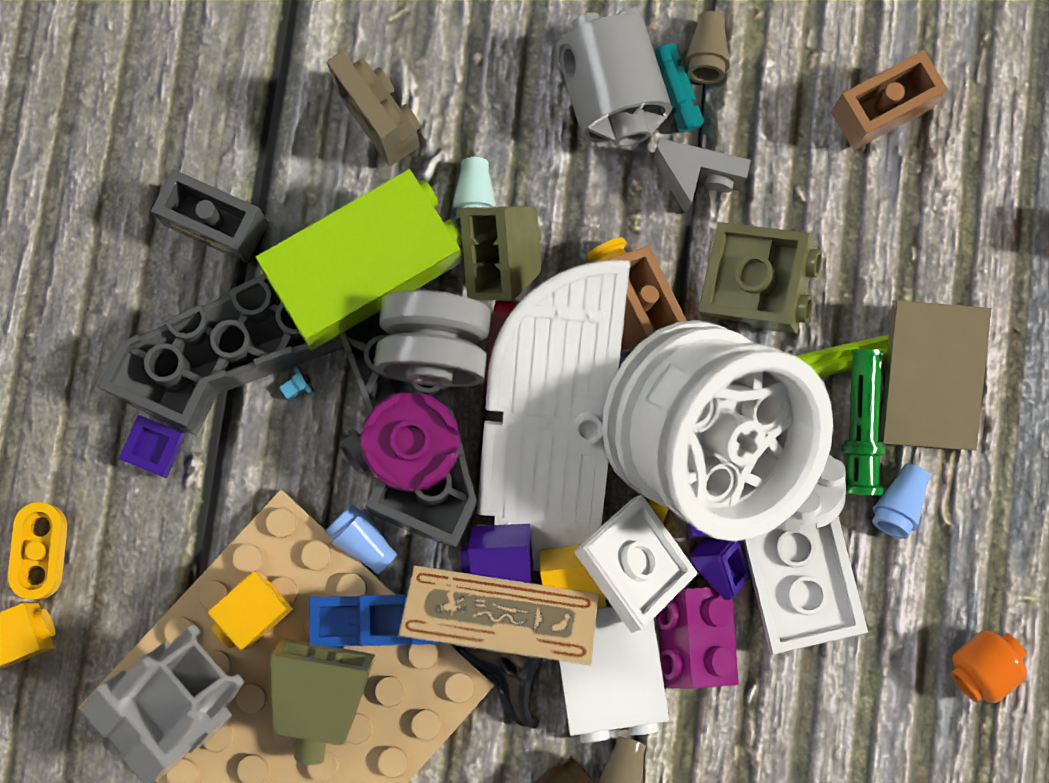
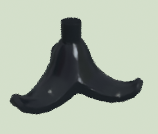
M455 644L457 651L477 670L495 677L499 699L507 715L520 726L536 729L540 721L537 717L530 714L528 699L533 676L542 658Z

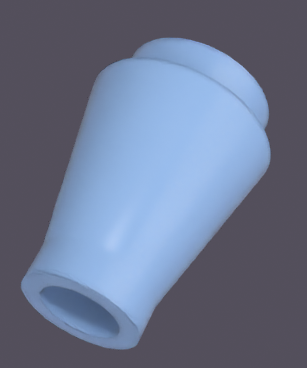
M905 464L900 474L873 507L875 516L872 523L874 526L890 536L901 539L908 538L911 531H916L919 526L926 488L931 475L919 466Z
M353 504L347 507L325 530L333 539L332 545L369 567L376 575L384 570L397 555L388 545L366 510L360 511Z

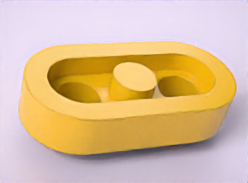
M44 502L30 503L24 506L14 519L8 582L12 591L23 599L42 600L48 598L57 591L62 581L67 520L64 513L52 504ZM42 519H47L50 523V530L46 535L40 536L37 532V525ZM40 566L45 572V578L42 583L37 585L32 580V572Z

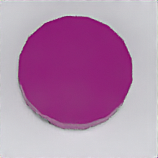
M399 393L391 395L378 403L368 415L362 430L361 447L364 461L375 478L390 488L413 492L429 489L446 478L457 461L460 438L457 422L444 404L427 394Z

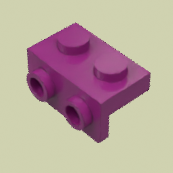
M714 588L682 589L656 615L659 627L660 664L664 688L699 689L739 685L733 599L725 600Z

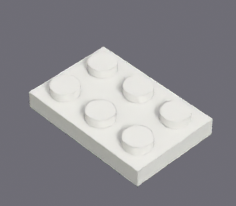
M838 516L829 524L816 528V523L800 525V531L789 532L775 528L758 537L742 540L770 654L782 653L868 633Z

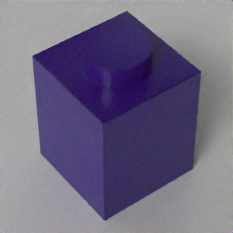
M531 525L472 526L469 545L461 546L462 573L532 584L534 559Z

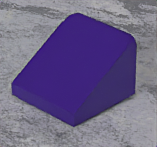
M707 537L689 555L692 565L725 600H732L751 577L740 540L733 541Z

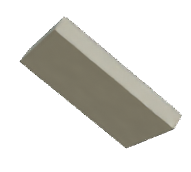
M892 300L879 442H883V444L977 451L991 308Z

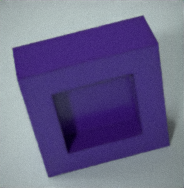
M138 415L118 459L167 478L186 434Z

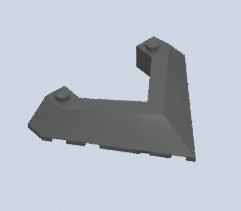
M264 274L227 291V295L204 306L197 305L166 320L165 325L140 337L137 334L119 343L97 386L99 389L144 413L197 437L219 393L344 348L369 414L378 403L391 395L422 393L431 395L444 404L454 417L447 387L402 382L385 377L375 371L377 342L390 336L380 326L381 311L310 351ZM420 287L415 291H422V288ZM461 438L457 461L445 479L429 489L413 492L390 488L378 480L366 505L368 512L411 533L457 548L477 504Z

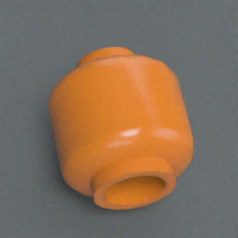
M983 630L954 652L952 662L955 669L950 674L958 687L972 701L978 703L980 700H983L987 703L995 704L1026 680L1027 670L1022 659L1027 656V653L1022 645L1009 633L1000 636L990 630Z

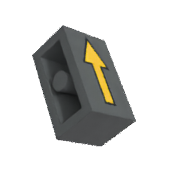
M172 169L151 210L164 226L247 264L268 224L259 207L175 169Z

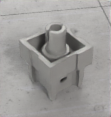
M195 624L188 627L171 644L166 641L142 657L127 673L123 670L98 687L80 708L104 738L109 737L124 755L122 759L143 783H154L171 770L188 751L191 754L214 736L233 716L226 706L236 696L245 682L238 674L234 677L226 676L197 643L196 637L201 631Z

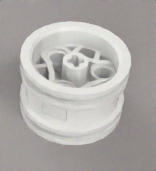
M701 320L674 323L657 330L637 345L623 361L610 385L603 409L602 423L606 455L615 473L630 488L662 506L669 507L679 518L712 537L733 541L755 538L773 530L799 509L810 496L823 473L831 448L833 431L832 409L824 383L811 366L791 354L784 353L771 346L753 343L735 331Z

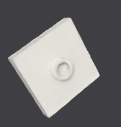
M642 494L631 499L574 551L577 558L631 633L642 630L698 574Z

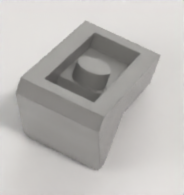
M662 138L658 139L653 157L655 166L685 213H688L692 204L697 181L705 182V187L716 192L729 193L732 192V189L740 191L747 178L751 162L749 159Z

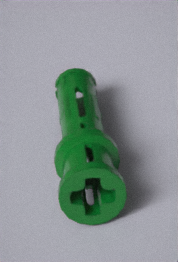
M851 349L852 374L849 440H844V445H841V452L846 454V494L884 495V487L879 485L880 456L885 454L886 447H883V442L878 441L883 350Z

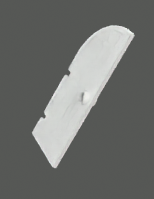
M610 260L588 263L561 272L532 290L511 312L497 336L491 353L485 409L502 411L503 422H484L477 514L495 516L494 525L530 524L534 571H540L539 550L583 544L602 525L609 461L605 452L602 435L603 409L610 385L619 368L630 261ZM478 524V525H476V526H488V525Z

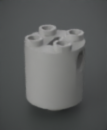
M628 8L616 15L602 18L599 17L598 13H586L575 18L572 21L573 30L556 43V53L583 138L591 142L612 141L619 148L641 143L669 116L672 106L640 9Z

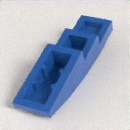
M408 594L309 597V643L331 647L449 644L399 636Z

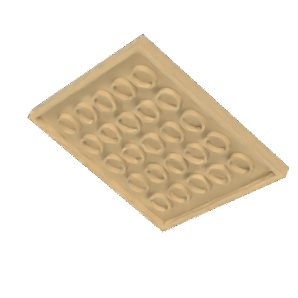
M281 489L98 687L123 670L127 673L142 657L166 641L171 644L188 627L195 624L201 631L196 637L197 643L226 676L234 677L238 674L245 682L236 696L226 706L233 716L214 736L191 754L188 751L171 770L155 782L408 783L495 685L469 663L451 644L337 647L375 654L374 663L345 744L334 745L326 743L325 756L322 763L307 765L294 759L297 738L278 735L273 730L271 655L282 638L309 643V597L397 594L364 564L332 545L333 539L325 532L326 529ZM253 571L261 572L294 610L250 649L240 650L236 645L229 649L212 631L211 626L216 621L209 615L208 611ZM93 691V692L88 696V698L78 707L79 709L85 704V702H86V701L89 699V697L94 693V691Z

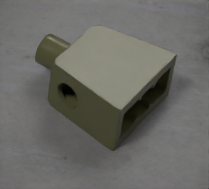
M535 206L459 208L467 297L473 300H514L541 271L539 245L541 230L538 226Z
M285 638L280 640L271 655L273 730L278 735L297 738L294 759L307 765L320 764L324 761L326 743L334 745L345 744L369 678L375 654Z

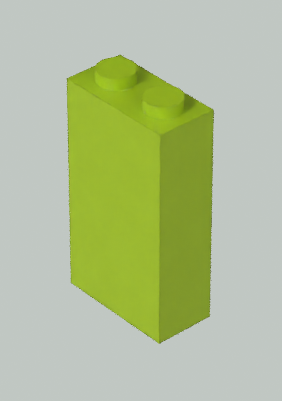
M410 169L256 256L261 270L310 351L381 311L382 298L388 294L401 291H415L461 264L460 246L463 244L460 232L450 219L445 222L442 221L434 208L439 205V202L431 186L425 179L418 182Z

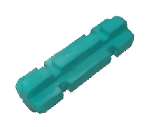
M674 43L660 45L654 50L659 68L662 71L661 75L672 110H676V114H673V119L677 130L681 133L696 130V128L703 125L704 119L699 106L693 105L696 97L685 66H679V62H682V57L678 46Z

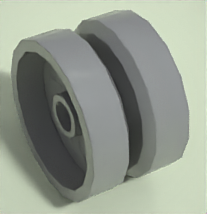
M401 291L388 294L382 298L380 326L390 336L377 342L375 371L388 378L419 385L466 387L483 383L486 352L476 346V344L488 339L491 309L482 302L449 293Z

